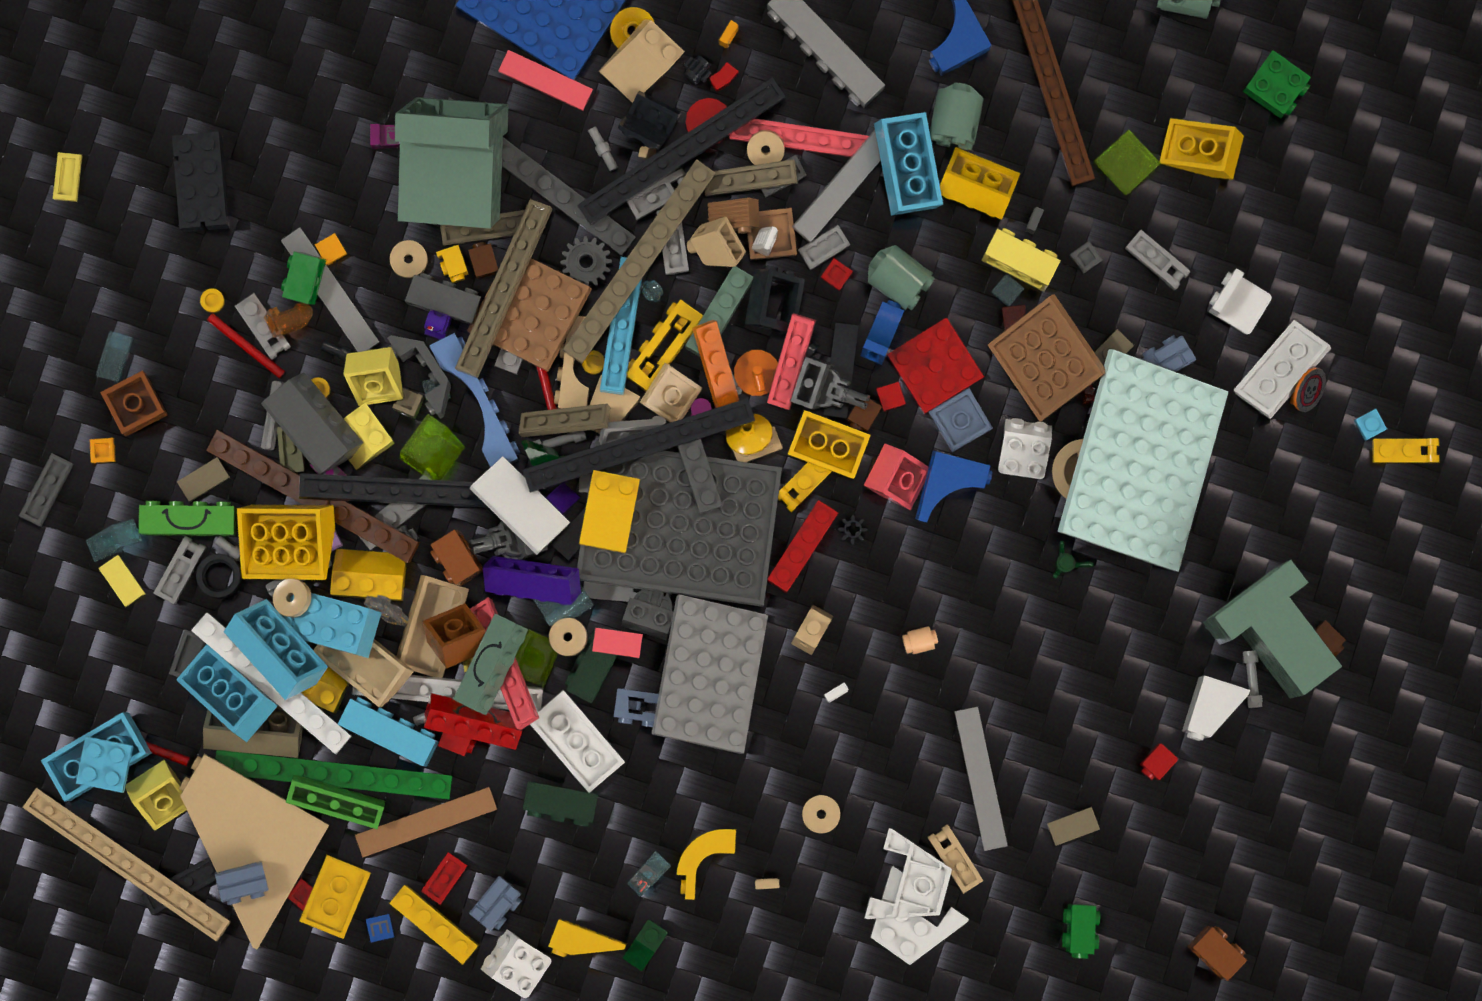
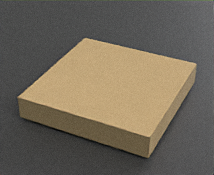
M664 363L640 403L671 423L685 417L703 388L670 365Z

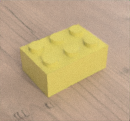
M1003 228L1002 231L996 230L981 261L1044 292L1061 260L1057 259L1058 255L1052 251L1045 249L1043 252L1035 248L1036 244L1027 239L1021 241L1015 238V233Z

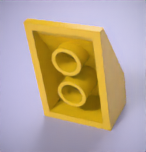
M1170 118L1159 163L1209 177L1233 180L1244 135L1236 127Z
M593 470L579 541L580 545L626 553L640 479Z
M560 918L548 947L553 948L552 953L566 957L567 954L576 955L624 950L627 943Z

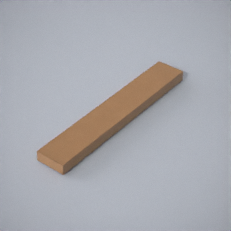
M490 787L384 824L379 826L378 829L373 828L359 833L355 837L362 857H366L498 809Z

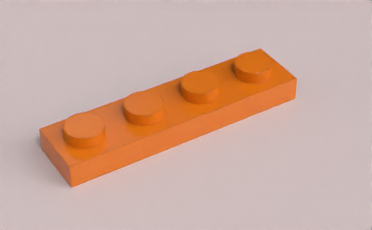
M711 320L693 327V333L715 408L739 401L717 321Z

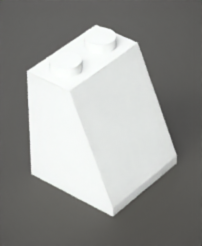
M1208 676L1199 677L1182 731L1188 733V738L1197 741H1203L1204 738L1211 737L1249 695L1250 690Z

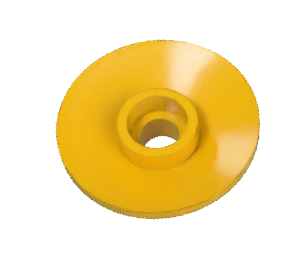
M637 7L625 8L618 12L610 26V35L614 45L619 49L630 36L627 31L630 26L636 29L644 19L654 22L651 15Z
M753 414L754 422L727 430L726 440L729 447L733 451L744 455L755 454L765 449L773 435L772 426L765 417Z

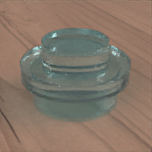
M653 279L643 283L644 289L642 292L649 301L658 302L663 295L661 286Z

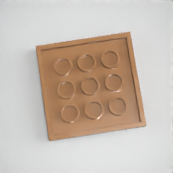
M530 259L493 345L548 372L592 288L536 260ZM488 292L477 311L473 325L470 324L469 328L467 329V332L471 333L472 328L476 322V319L480 313V310L484 304Z
M1055 294L1049 296L988 344L1039 422L1045 420L1105 374V367Z

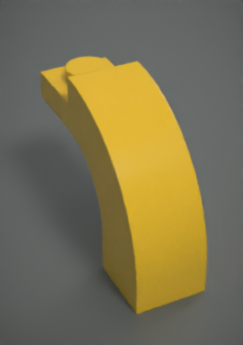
M720 829L707 832L692 841L685 849L677 868V875H686V880H681V894H685V899L695 900L696 871L704 858L714 853L735 854L736 830Z

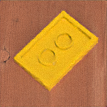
M326 855L299 921L344 939L371 872Z

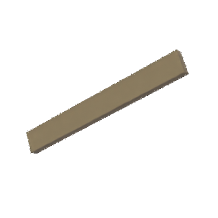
M529 200L456 364L455 369L475 378L479 377L553 210L551 206Z

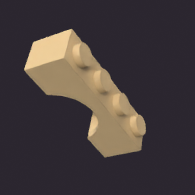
M577 317L566 337V344L585 317ZM563 344L560 349V358H564L563 367H558L557 381H561L560 390L555 391L554 404H558V409L588 406L589 388L581 384L576 378L573 369L575 359L563 351L566 345Z

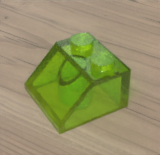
M427 414L402 448L399 458L430 480H442L465 449V446L447 426Z
M528 629L525 640L520 645L515 656L524 680L544 688L558 653L551 647L549 638Z

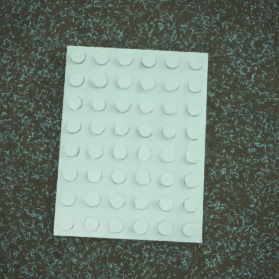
M1109 349L1104 364L1105 374L1100 378L1058 532L1179 572L1228 391Z

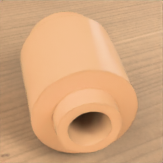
M929 626L908 631L906 635H902L907 654L913 653L914 655L935 649L934 644L938 643L935 630H930Z

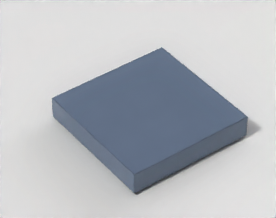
M969 388L928 412L951 452L956 451L993 429Z

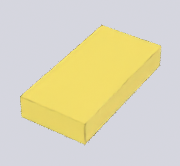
M58 152L53 191L54 200L77 202L82 155Z
M119 555L99 567V570L125 607L146 594Z

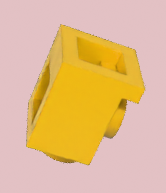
M459 245L436 252L438 259L444 260L440 262L444 276L449 274L451 283H457L465 279L464 276L468 275V271Z

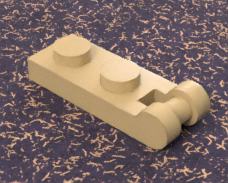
M946 825L941 828V832L936 835L934 833L928 836V839L943 863L952 869L951 875L964 894L981 883L983 879L950 827ZM948 838L951 845L943 849L940 843Z

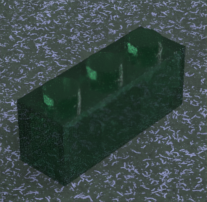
M594 630L587 641L590 644L587 652L582 651L576 661V664L579 665L576 673L571 672L565 682V685L568 686L566 691L590 704L596 698L618 656L592 652Z
M528 782L523 810L528 811V816L541 818L543 813L551 815L550 820L564 822L565 818L574 819V824L587 827L588 822H594L599 795Z

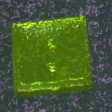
M1130 130L1126 131L1094 161L1125 196L1161 164Z

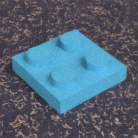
M85 736L76 784L124 793L134 746Z

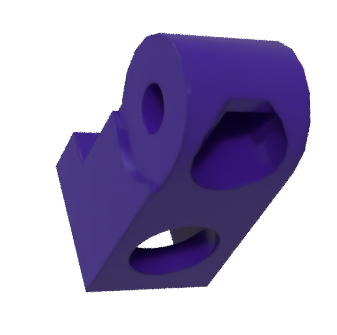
M430 309L424 326L426 329L424 335L438 340L445 338L452 318L447 314Z

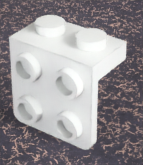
M1236 268L1233 273L1228 271L1221 282L1224 287L1220 293L1216 291L1209 302L1212 305L1209 312L1242 333L1250 334L1272 297L1263 289L1243 278L1244 273Z
M1018 418L1005 419L1004 439L998 466L999 472L1043 479L1051 446L1052 426L1044 422H1024Z
M507 929L498 939L497 945L491 954L485 958L481 970L516 994L527 998L551 964V959Z

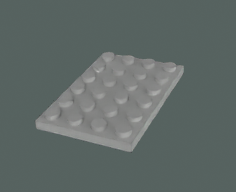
M680 594L676 596L652 730L653 735L738 754L744 753L768 615Z

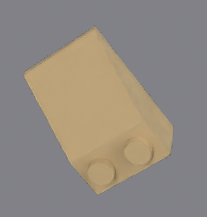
M644 19L599 72L633 103L639 91L644 93L671 68L685 51L652 20Z

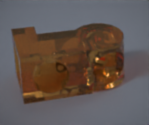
M300 302L294 308L279 312L277 307L269 309L264 319L273 338L304 328L312 318L313 310L310 305Z

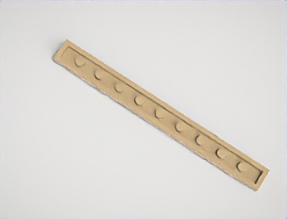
M38 788L34 790L22 807L215 941L220 939L231 923L221 914Z

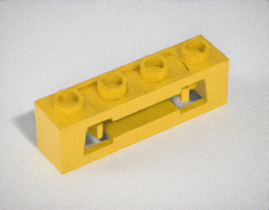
M682 300L678 304L672 303L666 312L669 315L664 323L662 321L658 322L652 331L655 335L651 341L645 340L638 350L641 353L637 360L632 359L628 364L626 378L645 392L664 363L668 365L672 363L693 334L692 328L696 327L703 317L702 314ZM677 317L680 318L674 325V328L682 332L687 323H690L683 334L679 333L658 361L657 370L649 378L648 376L655 369V366L648 361L642 370L640 367L646 359L650 360L671 331L672 323Z

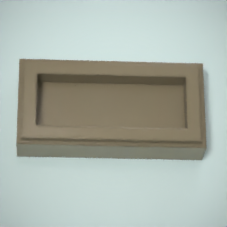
M217 457L180 479L177 483L188 501L191 502L228 480L230 476Z
M1092 807L1047 823L1055 846L1100 830Z

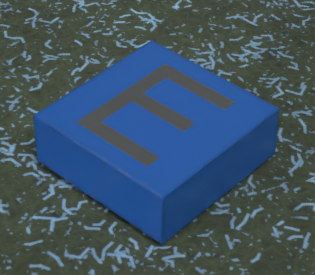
M390 914L366 919L371 942L395 937Z

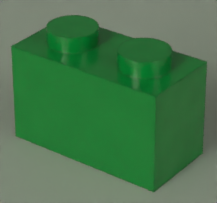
M294 251L287 262L289 271L287 278H284L282 282V297L305 304H315L327 259Z

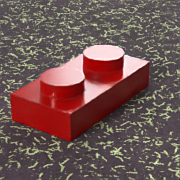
M448 852L421 892L441 905L468 865Z

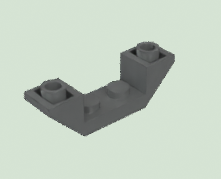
M392 335L387 337L391 343L387 347H391L395 356H399L402 362L415 355L423 367L428 365L431 370L428 376L437 387L425 394L428 400L425 405L431 415L436 413L440 419L443 418L451 383L425 343Z

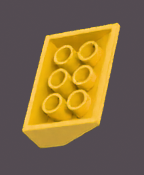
M248 505L237 508L242 579H327L335 533L334 505Z

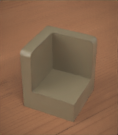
M403 388V399L397 400L392 408L399 413L416 419L425 397L422 394H416Z

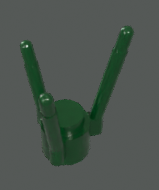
M1060 541V556L1056 559L1057 569L1053 577L1057 578L1061 572L1067 573L1073 568L1092 567L1093 563L1075 562L1072 555L1065 553L1064 541Z

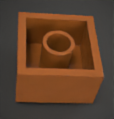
M143 370L100 392L118 428L126 437L168 415L150 379Z
M453 530L431 544L433 550L430 552L437 563L443 564L446 569L443 571V574L450 584L462 586L483 573V566L476 555L471 554L470 549L472 548H469V544L461 531Z
M466 603L423 621L427 643L446 669L473 658L485 634L484 627Z
M1206 926L1187 947L1219 978L1228 981L1246 963L1247 960L1243 957L1246 953L1236 943L1230 944L1226 940L1228 935L1222 929L1216 926Z

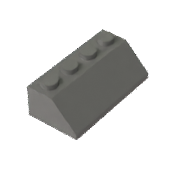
M305 372L289 379L261 403L319 474H323L351 459L363 444V441Z

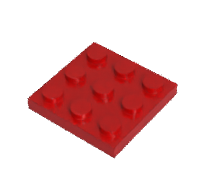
M947 318L887 354V357L923 414L928 413L984 378Z

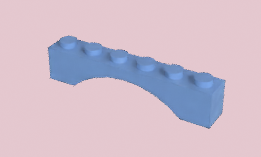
M455 333L429 345L440 368L463 381L477 398L483 412L485 424L482 451L490 467L501 457H504L510 464L519 461L516 455L520 454V451L515 441L509 442L506 434L510 433L504 420L499 422L495 414L499 410L493 399L488 400L485 392L489 390L483 378L478 380V378L455 369L465 346L462 336L457 338Z

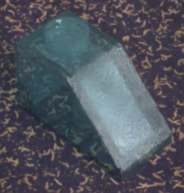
M134 519L111 525L86 540L94 562L124 551L142 541Z

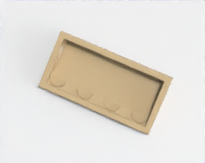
M420 575L396 657L414 672L443 678L446 667L427 643L423 621L464 604L469 589Z
M375 639L369 658L317 645L313 650L326 665L380 708L399 691L414 672Z

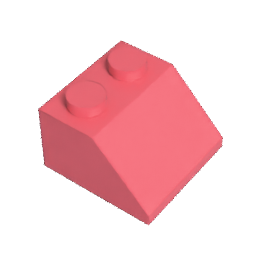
M884 444L864 486L878 495L911 510L925 483L928 466L907 452Z

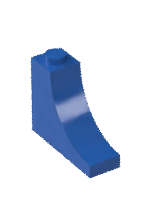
M951 0L954 9L953 28L946 40L938 48L931 51L929 63L934 72L939 71L941 76L991 49L992 45L967 0Z
M890 300L887 303L882 302L863 346L861 357L881 365L883 364L904 313V310L900 309V304Z
M933 451L915 519L927 522L936 504L955 490L967 487L985 488V484L989 485L992 477V471L989 470L990 465Z

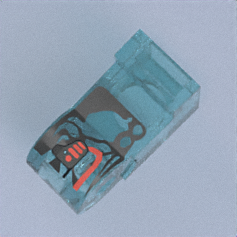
M655 851L627 884L641 897L671 865Z

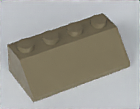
M278 705L246 742L207 710L203 727V748L298 758L303 726Z

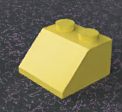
M391 347L346 355L344 376L358 406L364 403L369 405L403 399L399 363Z
M366 403L344 418L347 424L363 441L361 447L349 459L356 471L395 444Z
M165 760L125 786L132 803L154 830H157L187 810L180 797L182 791L179 787L182 783Z

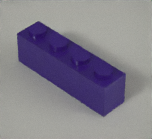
M492 556L483 566L485 592L495 593L496 595L516 596L517 598L537 599L540 602H556L561 605H572L581 594L578 568Z

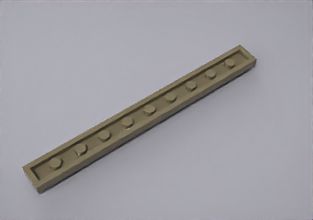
M696 159L563 348L565 353L581 364L584 362L716 174L713 170Z

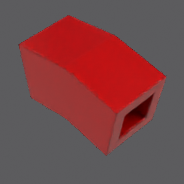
M727 62L719 72L709 77V81L715 91L718 92L727 87L738 75V70Z

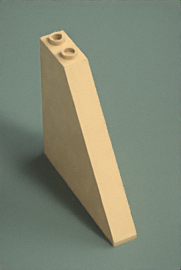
M204 753L202 758L197 756L191 766V769L194 770L190 778L185 777L179 789L182 791L180 797L216 872L262 861L268 885V891H264L265 896L251 899L249 895L241 897V902L232 904L252 947L257 950L329 824L298 806L285 803L286 799Z

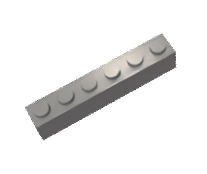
M771 0L768 3L767 9L769 12L767 14L776 23L780 21L785 27L783 29L784 32L792 40L796 38L801 43L800 48L806 55L810 56L812 54L818 60L816 62L817 66L824 73L828 71L834 77L832 81L841 90L845 88L850 93L848 97L856 106L861 105L865 108L884 90L885 84L803 0Z

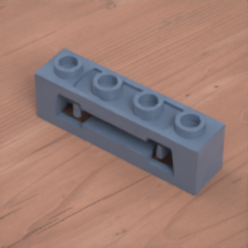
M617 689L614 717L619 718V723L632 724L633 720L642 721L641 726L653 727L654 713L643 712L642 715L629 713V709L638 711L641 709V702L630 701L629 697L644 699L646 703L657 704L659 694Z

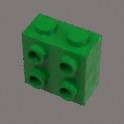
M1272 50L1243 92L1276 116L1282 118L1285 113L1290 115L1297 105L1294 102L1298 95L1303 97L1311 85L1307 82L1311 77Z
M1068 904V909H1064L1063 923L1067 924V933L1062 935V947L1066 948V952L1072 953L1074 958L1088 959V954H1094V949L1099 948V935L1095 934V925L1100 924V911H1097L1096 906Z

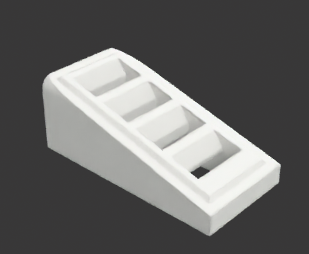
M773 226L761 228L753 243L752 250L769 256L777 238V228Z

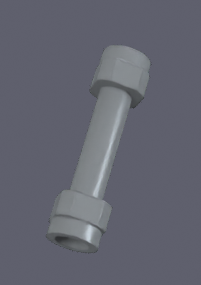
M575 431L542 442L540 439L533 442L554 448L573 441L580 443L587 439L584 431Z
M1256 650L1243 652V664H1246L1250 690L1249 696H1247L1248 708L1263 707L1262 695H1259L1256 671L1258 655Z

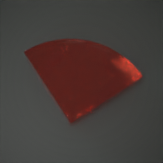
M1025 305L1002 307L1004 331L1024 317Z
M1093 384L1083 390V403H1092L1095 400Z

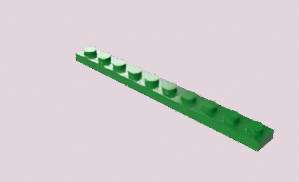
M216 750L217 761L250 778L292 782L295 774L341 788L450 799L453 776Z

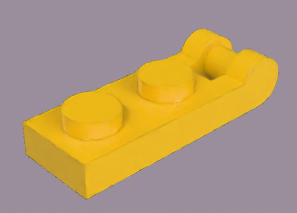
M1373 439V463H1439V455H1437L1439 439ZM1421 447H1428V455H1421Z
M807 462L779 491L778 500H782L788 505L786 508L793 512L832 471ZM792 488L799 494L795 499L788 493Z

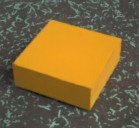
M732 20L729 22L719 39V45L724 48L729 47L738 31L737 23Z
M335 233L315 244L321 257L327 259V266L347 255Z
M114 438L89 439L91 463L116 462Z

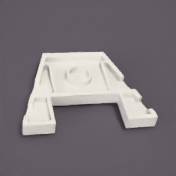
M889 828L883 849L907 855L895 903L870 897L865 918L940 915L952 869L895 830Z
M894 866L890 869L882 901L893 904L895 903L902 877V872ZM950 907L937 927L922 916L877 918L871 938L911 965L967 923L969 919L952 907Z

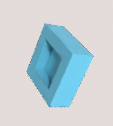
M1377 409L1354 420L1365 441L1387 430Z

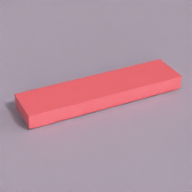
M510 50L507 51L498 70L499 73L581 111L584 110L593 91L590 87Z
M795 313L792 314L767 403L787 410L791 409V398L807 354L816 320Z

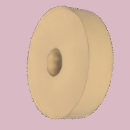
M771 130L756 132L748 142L747 154L754 165L779 162L784 156V142L777 133ZM766 145L770 147V151L764 153L761 148Z
M402 241L395 245L391 251V267L402 278L412 279L414 275L420 276L427 267V253L422 245L415 241ZM406 256L413 257L411 263H406L404 260Z
M297 579L282 581L278 584L273 594L275 609L287 617L295 618L301 616L307 611L311 603L309 587ZM294 594V600L291 602L290 597Z
M560 619L550 629V645L561 655L574 656L580 653L587 644V630L576 619ZM566 633H571L572 639L567 642L564 636Z
M819 795L812 797L806 802L803 807L802 818L805 825L811 831L827 833L837 826L840 820V809L832 798ZM818 810L825 811V818L819 819L817 817Z

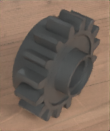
M584 236L583 242L575 238L576 245L572 246L568 243L569 252H562V256L566 260L560 261V264L567 266L562 272L564 275L570 274L569 277L587 286L593 283L597 287L599 279L602 281L606 280L604 273L611 272L607 265L612 264V260L606 259L610 255V251H603L605 244L597 245L596 238H593L591 242H588L587 236ZM584 257H589L593 260V264L589 268H583L580 265V261Z

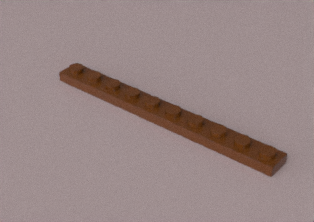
M1012 0L1071 185L1075 186L1095 179L1038 0Z
M221 430L216 431L206 450L303 505H334L335 523L406 563H410L420 544L418 540L348 501L299 499L300 475Z

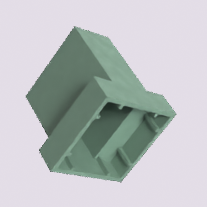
M416 97L396 112L395 141L400 142L398 221L491 228L500 220L503 135L508 131V104Z
M1292 560L1276 566L1203 622L1220 645L1232 641L1241 634L1250 647L1256 650L1260 660L1289 698L1305 695L1342 667L1290 598L1291 595L1308 583Z

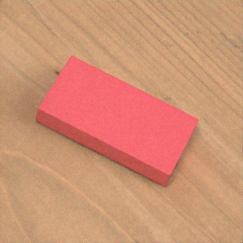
M595 628L592 652L639 658L643 634Z

